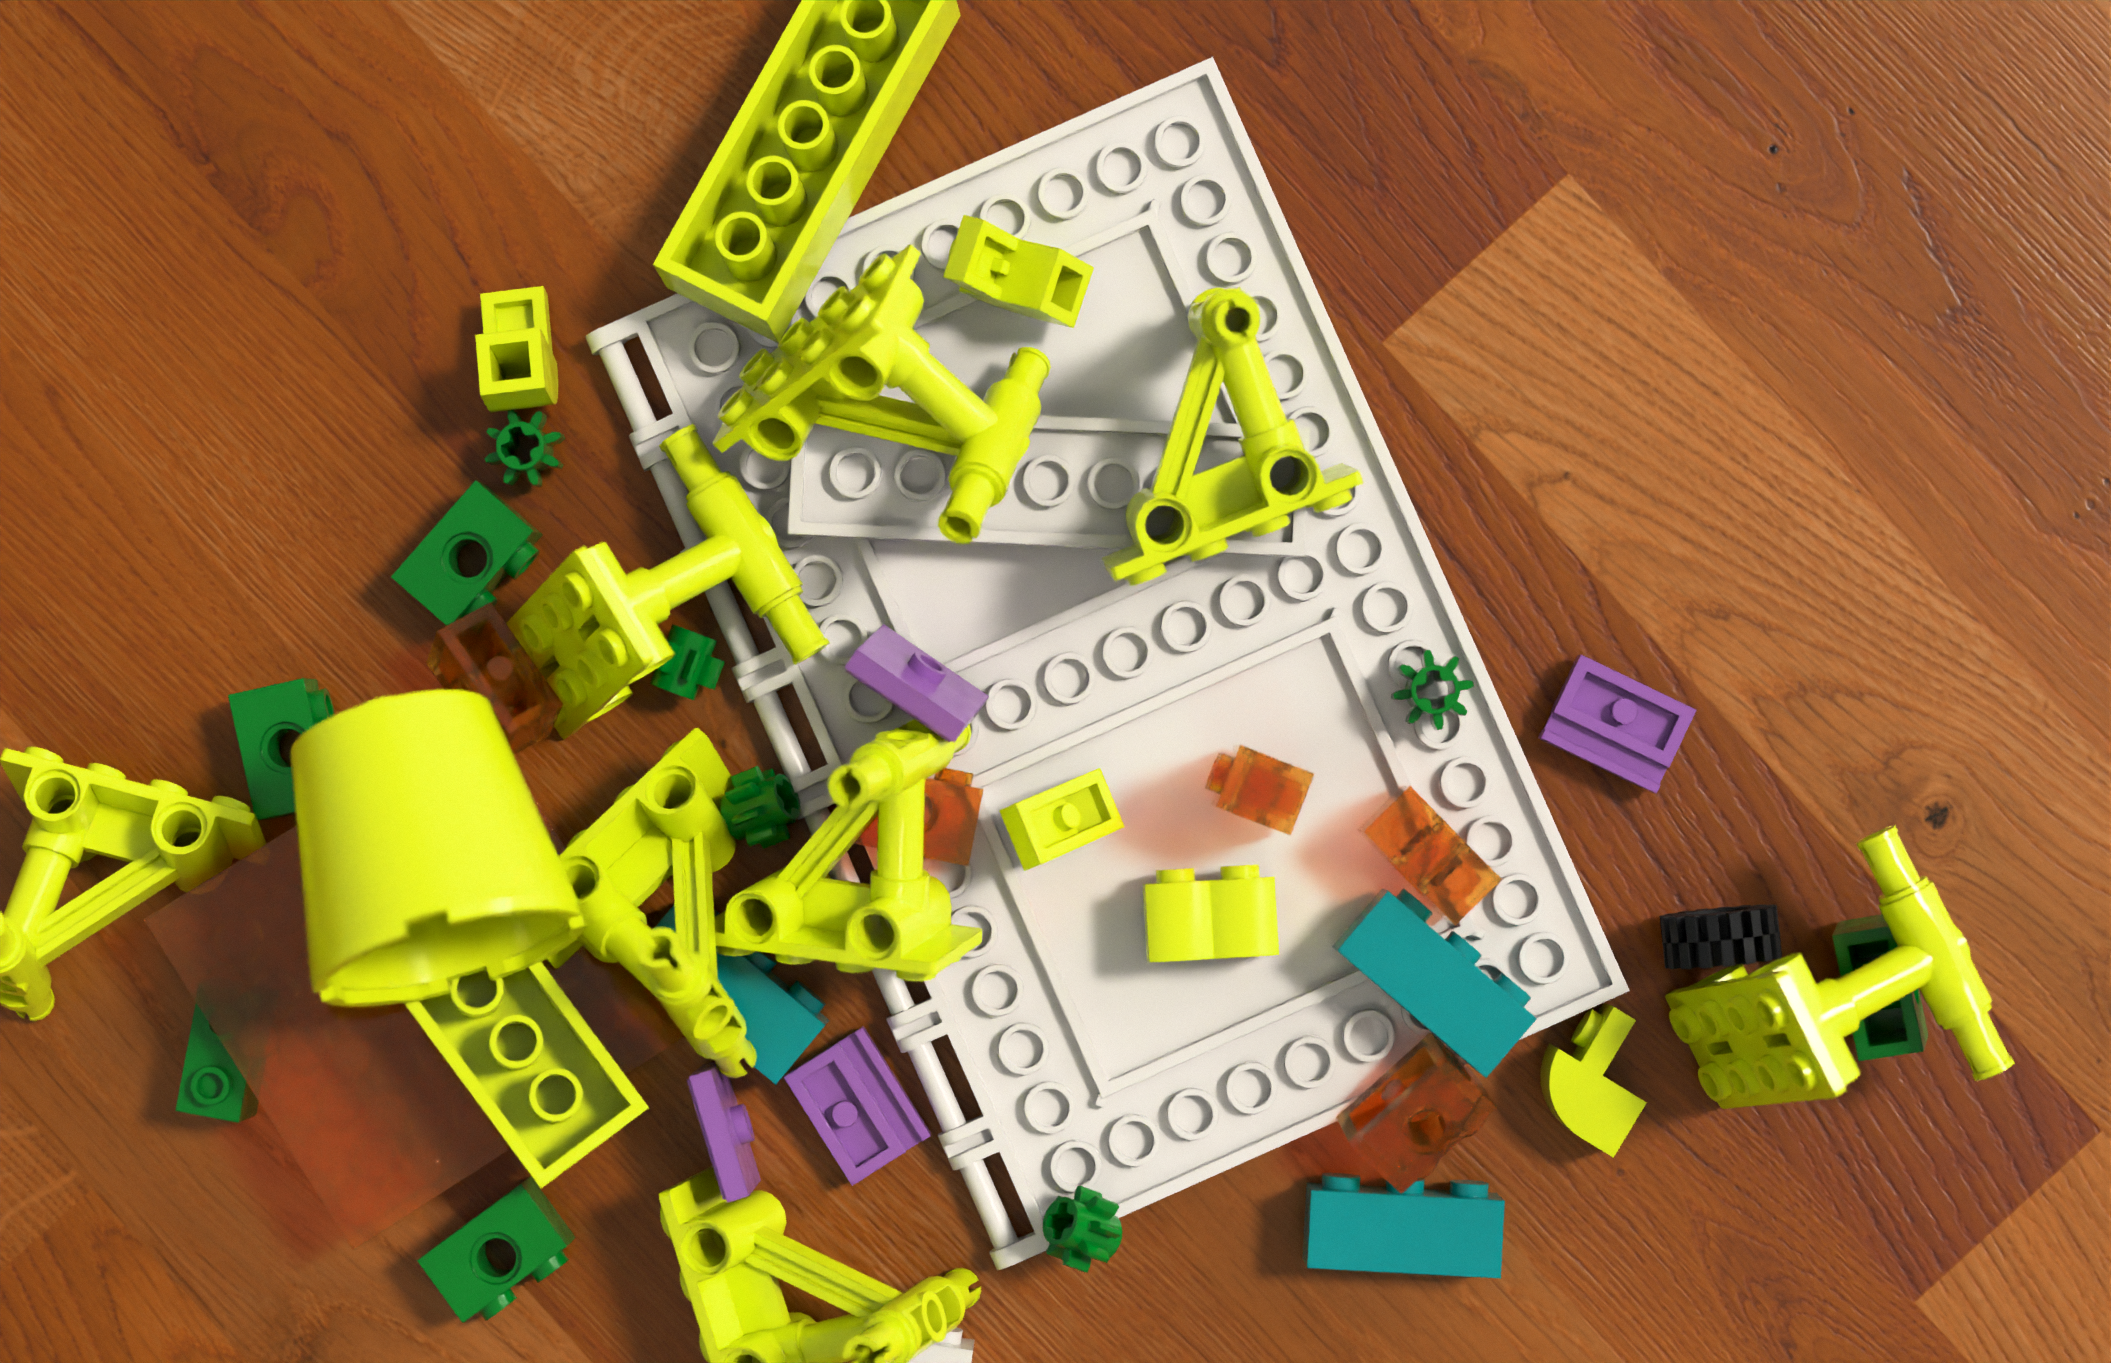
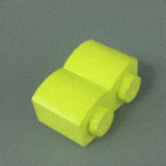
M1259 864L1221 866V879L1195 881L1194 868L1156 870V883L1142 884L1147 961L1171 962L1279 955L1275 877H1260Z

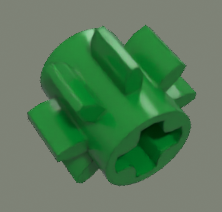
M508 410L509 425L501 431L495 428H488L486 431L490 437L497 441L496 452L488 454L485 457V461L490 465L504 463L508 466L504 473L503 482L510 486H513L518 481L522 473L528 476L533 486L537 488L542 487L540 472L544 471L548 466L555 469H562L564 466L560 460L553 457V446L563 442L565 436L560 432L544 433L542 429L546 424L547 415L540 411H537L532 416L530 423L522 421L521 416L515 410ZM522 434L534 441H539V446L530 451L532 461L529 463L511 454V451L520 447L518 436Z
M672 624L666 640L673 649L675 656L654 670L649 684L695 701L700 685L715 690L725 661L712 657L717 640Z
M1425 650L1421 654L1422 668L1415 671L1410 666L1399 665L1397 670L1408 680L1405 690L1392 693L1391 699H1406L1412 707L1407 714L1405 722L1412 724L1422 714L1430 715L1431 725L1434 730H1442L1444 724L1442 713L1450 710L1460 716L1467 714L1466 708L1457 700L1460 691L1470 689L1474 686V683L1469 680L1458 681L1453 673L1458 666V657H1451L1443 666L1434 665L1433 654L1430 650ZM1426 672H1432L1435 682H1446L1448 687V694L1438 697V708L1432 709L1429 699H1418L1416 687L1427 682Z
M758 766L731 776L735 789L725 792L720 805L721 815L726 821L730 834L737 840L746 839L749 846L760 843L763 849L791 838L786 825L796 822L801 812L798 793H795L790 779L783 774L775 775L772 768L762 772Z
M1077 1186L1074 1199L1058 1196L1048 1207L1043 1219V1234L1050 1243L1046 1253L1062 1259L1064 1266L1084 1273L1088 1272L1091 1266V1259L1107 1263L1109 1258L1117 1251L1122 1239V1224L1119 1218L1115 1216L1119 1205L1102 1198V1193L1083 1186Z

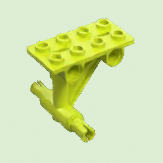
M909 244L893 258L888 257L886 254L880 255L864 271L856 287L850 291L845 286L838 288L821 306L815 319L809 323L804 317L800 318L783 335L778 343V348L771 353L763 348L746 363L739 374V378L744 381L742 388L726 401L718 413V418L723 424L712 445L723 453L740 439H743L755 451L766 458L776 461H788L795 458L802 450L814 424H820L957 456L949 475L952 493L944 511L941 512L938 518V527L944 537L950 541L968 544L972 542L973 537L975 539L978 538L988 509L999 504L1005 497L1016 466L1029 447V436L1041 412L1038 394L1044 380L1050 373L1051 365L1046 355L1038 349L1021 347L1018 349L1017 354L1014 352L1011 355L1009 366L1003 379L993 383L986 391L983 400H981L929 353V343L913 329L922 310L924 299L921 290L909 278L921 253L913 245ZM885 385L890 389L898 386L915 403L879 394Z
M1218 287L1206 289L1198 294L1190 305L1188 312L1189 328L1198 341L1152 487L1145 488L1136 493L1127 505L1125 518L1134 545L1102 557L1105 569L1114 581L1124 578L1128 580L1130 586L1147 582L1167 572L1164 565L1165 561L1183 554L1190 556L1192 562L1213 556L1229 547L1225 539L1226 537L1244 530L1246 532L1251 531L1253 537L1271 533L1290 524L1287 513L1305 506L1306 508L1313 507L1315 513L1332 509L1350 501L1352 496L1349 489L1364 483L1358 469L1343 463L1320 471L1314 457L1305 450L1294 418L1286 419L1255 337L1261 321L1259 308L1253 298L1241 291L1240 287L1233 289ZM1223 381L1244 435L1238 440L1244 455L1193 475ZM1290 456L1295 469L1292 479L1283 487L1273 488L1269 476L1271 467L1280 458ZM1157 506H1171L1174 519L1169 530L1161 535L1153 536L1147 534L1145 521L1150 511Z
M694 424L675 432L666 438L659 447L662 452H665L688 489L689 494L685 497L687 500L686 506L707 539L649 570L641 567L628 574H625L606 542L599 543L589 549L583 546L573 551L498 631L501 639V650L505 660L515 672L522 673L535 694L534 702L539 715L547 725L555 727L563 739L575 734L585 724L624 702L633 694L628 685L648 675L673 658L675 653L658 627V624L668 619L671 609L729 578L733 580L753 614H758L759 618H768L791 655L794 665L805 661L830 644L800 598V595L804 592L801 588L803 583L778 546L772 527L757 512L736 475H731L729 471H721L699 436L698 429Z
M913 719L895 730L878 733L876 740L858 748L850 758L849 765H843L834 770L829 778V794L838 806L791 862L734 895L727 904L726 911L714 917L717 953L726 956H746L758 951L776 954V960L784 964H807L816 959L836 962V969L843 972L863 973L872 971L875 968L896 970V976L902 980L927 981L934 979L936 974L952 963L959 961L963 955L982 943L981 928L951 924L952 905L949 892L942 882L936 877L930 876L928 871L923 870L925 779L946 768L952 760L953 754L968 745L971 738L970 724L954 743L952 741L949 743L922 723ZM878 816L877 869L870 873V884L831 879L828 873Z
M694 728L685 738L673 743L664 752L661 760L636 784L625 788L617 796L614 804L588 829L576 834L568 843L565 851L558 856L581 906L585 928L574 942L546 960L554 968H559L583 946L602 962H619L657 997L697 1054L707 1059H713L719 1071L726 1077L738 1078L747 1074L740 1064V1060L743 1058L753 1068L756 1063L757 1054L752 1043L745 1038L747 1029L744 1017L735 1006L733 999L729 997L718 981L712 872L726 866L733 857L736 848L735 838L730 834L720 809L721 800L725 796V792L735 788L732 784L731 774L708 736L699 728ZM673 874L676 933L669 928L660 927L652 930L646 925V915L638 907Z
M26 747L24 753L4 748L0 757V764L20 799L26 803V807L33 819L22 845V849L26 852L25 859L4 914L0 911V1004L15 1011L22 1019L25 1018L26 1013L30 1021L44 1019L51 1013L55 1004V996L50 988L52 979L46 966L48 963L173 882L180 890L188 894L204 895L213 892L223 884L233 858L266 866L270 851L256 815L250 812L251 808L241 801L225 796H214L212 802L188 796V791L183 787L164 780L154 779L150 781L149 785L126 780V776L121 771L99 763H89L87 769L65 764L59 755L38 747ZM97 854L129 862L125 867L55 911L71 868L78 867L79 863L90 860Z
M1895 825L1859 840L1856 845L1862 851L1883 893L1878 898L1880 902L1878 907L1898 947L1850 973L1836 979L1826 978L1817 984L1801 953H1794L1775 960L1750 974L1747 973L1743 964H1736L1735 966L1722 969L1689 987L1679 988L1665 995L1671 1009L1669 1019L1672 1028L1677 1036L1689 1045L1700 1067L1698 1069V1078L1702 1088L1722 1109L1830 1099L1846 1092L1845 1085L1859 1077L1861 1072L1843 1038L1858 1030L1861 1020L1918 988L1937 1025H1942L1943 1029L1952 1030L1973 1072L1972 1076L1975 1081L1997 1075L2014 1064L2012 1056H2009L1988 1014V1011L1992 1009L1990 1003L1992 998L1971 960L1967 941L1961 931L1953 924L1933 881H1929L1927 876L1919 877L1897 833L1898 830Z
M713 1166L659 1193L661 1224L666 1235L672 1239L681 1268V1288L685 1297L692 1303L700 1329V1349L708 1363H845L851 1361L850 1363H908L934 1343L942 1342L945 1336L963 1320L965 1309L973 1306L980 1298L981 1286L970 1291L968 1289L970 1285L978 1281V1278L971 1270L966 1268H955L944 1277L930 1276L902 1293L783 1235L786 1226V1215L784 1208L776 1197L763 1190H755L748 1197L727 1203L722 1198ZM778 1278L851 1314L816 1322L812 1317L801 1312L788 1313Z

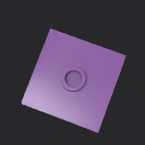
M884 624L856 649L845 666L848 674L949 743L956 741L989 698L987 694Z
M715 1061L702 1065L692 1073L687 1083L722 1198L728 1203L748 1197L761 1181L750 1145V1142L754 1141L755 1138L748 1111L744 1104L738 1105L730 1078L719 1071Z

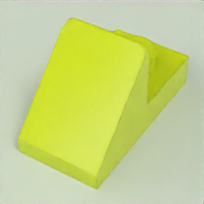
M1100 768L999 810L1024 871L1125 827Z

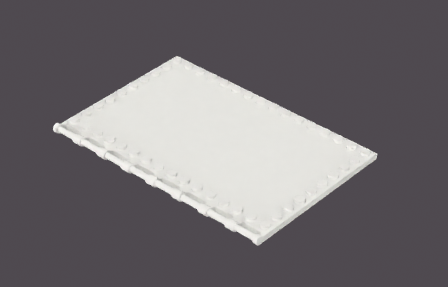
M1213 57L849 217L786 331L800 318L804 317L809 323L815 319L821 306L838 288L845 286L850 291L856 287L864 271L880 255L886 254L888 257L893 258L911 244L921 254L909 278L921 290L924 299L922 310L914 325V330L929 343V353L981 400H983L986 391L993 383L1003 379L1009 366L1011 355L1014 352L1017 354L1018 349L1021 347H1032L1044 353L1051 365L1050 373L1044 380L1038 394L1041 403L1040 415L1172 421L1198 341L1189 328L1188 312L1191 303L1198 294L1206 289L1217 287L1233 289L1240 287L1241 291L1253 298L1259 308L1261 321L1255 337L1286 419L1294 418L1296 426L1310 427L1309 453L1319 465L1320 471L1343 463L1358 469L1364 482L1349 489L1352 499L1342 505L1315 513L1313 507L1307 508L1304 557L1215 554L1192 562L1190 556L1183 554L1164 562L1167 572L1147 582L1130 586L1128 580L1124 578L1114 581L1106 571L1102 561V557L1121 549L982 543L959 544L955 542L789 535L791 459L788 461H776L766 458L755 451L743 439H740L723 453L712 445L723 424L718 418L719 411L726 401L736 391L741 389L744 381L739 378L741 370L759 350L765 348L771 353L778 348V343L678 293L598 328L585 336L592 354H600L634 431L629 435L631 443L643 470H651L685 547L680 553L707 538L686 506L687 500L685 497L689 493L685 484L659 445L675 432L694 424L698 429L699 436L721 471H729L731 475H736L757 512L772 527L778 546L803 583L801 588L804 592L800 595L801 600L824 637L830 642L829 645L815 655L794 665L791 655L767 617H763L776 648L759 654L728 581L725 580L705 591L736 662V666L731 668L746 703L753 702L785 776L790 779L795 793H798L801 806L798 820L801 818L805 819L812 835L829 817L828 807L835 804L828 788L829 778L834 770L843 765H849L850 758L854 752L863 745L876 740L878 733L895 730L914 719L846 672L847 669H845L856 649L883 624L989 696L979 713L970 723L971 738L968 745L953 754V758L946 768L925 779L923 870L928 871L930 876L936 877L942 882L949 892L952 905L951 924L981 928L982 943L963 955L959 961L952 963L936 974L934 979L924 981L931 998L914 1004L904 980L896 976V970L875 968L872 970V973L891 1013L886 1020L900 1052H908L943 1132L937 1136L953 1171L960 1170L994 1246V1249L989 1253L997 1270L1005 1269L1047 1250L1050 1243L1043 1234L1044 1215L1048 1207L1058 1196L1074 1199L1077 1186H1083L1102 1193V1198L1117 1203L1119 1208L1115 1216L1120 1218L1467 1064L1466 1061L1332 947L1382 888L1388 890L1395 897L1403 888L1433 913L1425 922L1444 939L1452 930L1482 955L1476 962V967L1493 981L1503 973L1531 997L1524 1008L1537 1019L1519 1040L1630 991ZM963 215L984 219L1018 239L1060 248L1094 267L1074 328L1030 318L988 304L960 292L959 285L943 277L949 260V250L957 236ZM639 336L673 412V414L658 421L653 414L623 346L628 340ZM1222 381L1209 423L1239 424ZM885 385L879 394L915 403L898 386L890 389ZM1425 650H1430L1433 654L1434 665L1443 666L1451 657H1458V666L1453 673L1458 681L1469 680L1474 683V686L1470 689L1460 691L1457 700L1466 708L1467 714L1460 716L1450 710L1442 713L1444 720L1442 730H1434L1431 725L1430 715L1422 714L1416 722L1408 724L1405 720L1412 707L1406 699H1391L1392 693L1405 690L1408 680L1397 670L1399 665L1410 666L1415 671L1422 668L1421 654ZM1426 672L1427 682L1417 686L1416 693L1418 699H1429L1432 709L1438 708V697L1448 694V687L1446 682H1435L1432 672ZM790 684H793L828 763L814 771H811L776 692ZM1100 768L1125 827L1024 871L999 810ZM878 816L860 836L874 869H877ZM846 852L829 872L831 879L861 883ZM1259 864L1260 877H1275L1279 955L1171 962L1147 961L1142 884L1156 883V870L1194 868L1195 881L1221 879V866ZM946 1034L951 1041L982 1112V1115L971 1120H965L931 1041ZM1000 1152L1034 1229V1232L1017 1238L983 1161L984 1158Z

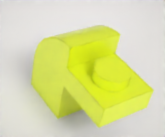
M963 215L957 236L949 250V260L943 277L959 285L960 292L988 304L1030 318L1074 328L1094 267L1060 248L1018 239L984 219Z
M544 286L480 294L483 334L475 335L480 396L490 412H500L555 405L558 400V367L553 355L548 295Z
M1604 1002L1599 1012L1590 1009L1579 1022L1571 1039V1042L1578 1045L1572 1056L1549 1043L1542 1060L1540 1079L1544 1099L1557 1120L1577 1136L1614 1158L1647 1102L1603 1076L1636 1021L1619 1009Z

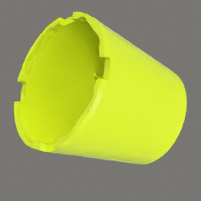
M434 690L376 698L318 723L303 733L291 748V763L310 981L313 993L320 992L322 1002L335 1006L368 1007L405 1003L452 993L449 980L486 969L491 981L500 979L551 957L574 942L583 932L585 923L581 906L493 707L484 696L461 690Z

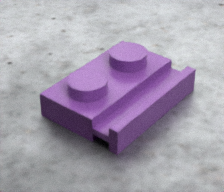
M1577 655L1538 739L1646 791L1657 794L1661 786L1660 782L1674 759L1695 715L1696 709L1590 658Z
M864 1026L784 1076L787 1084L852 1186L931 1136L930 1130Z

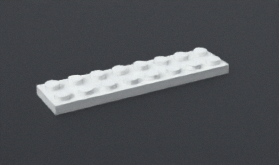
M1040 415L1029 436V447L1016 466L1005 497L999 504L988 509L981 525L980 534L977 539L973 537L971 543L1124 549L1134 545L1125 518L1127 505L1136 493L1145 488L1152 487L1172 421ZM1209 423L1193 475L1244 455L1238 441L1244 436L1239 424ZM814 424L802 450L795 458L791 459L788 534L796 536L952 542L940 532L938 518L941 512L944 511L952 493L949 475L957 456ZM1297 426L1305 450L1309 453L1310 427ZM1290 456L1280 458L1271 467L1269 476L1273 488L1283 487L1292 479L1295 469ZM1157 506L1150 511L1145 521L1147 534L1153 536L1161 535L1169 530L1174 519L1171 506ZM1306 506L1287 513L1290 524L1271 533L1253 537L1251 531L1246 532L1244 530L1226 537L1225 539L1229 547L1217 554L1304 557Z

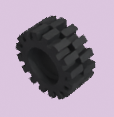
M1776 905L1728 906L1714 909H1697L1696 911H1682L1659 916L1665 968L1735 966L1736 964L1767 962L1782 957Z

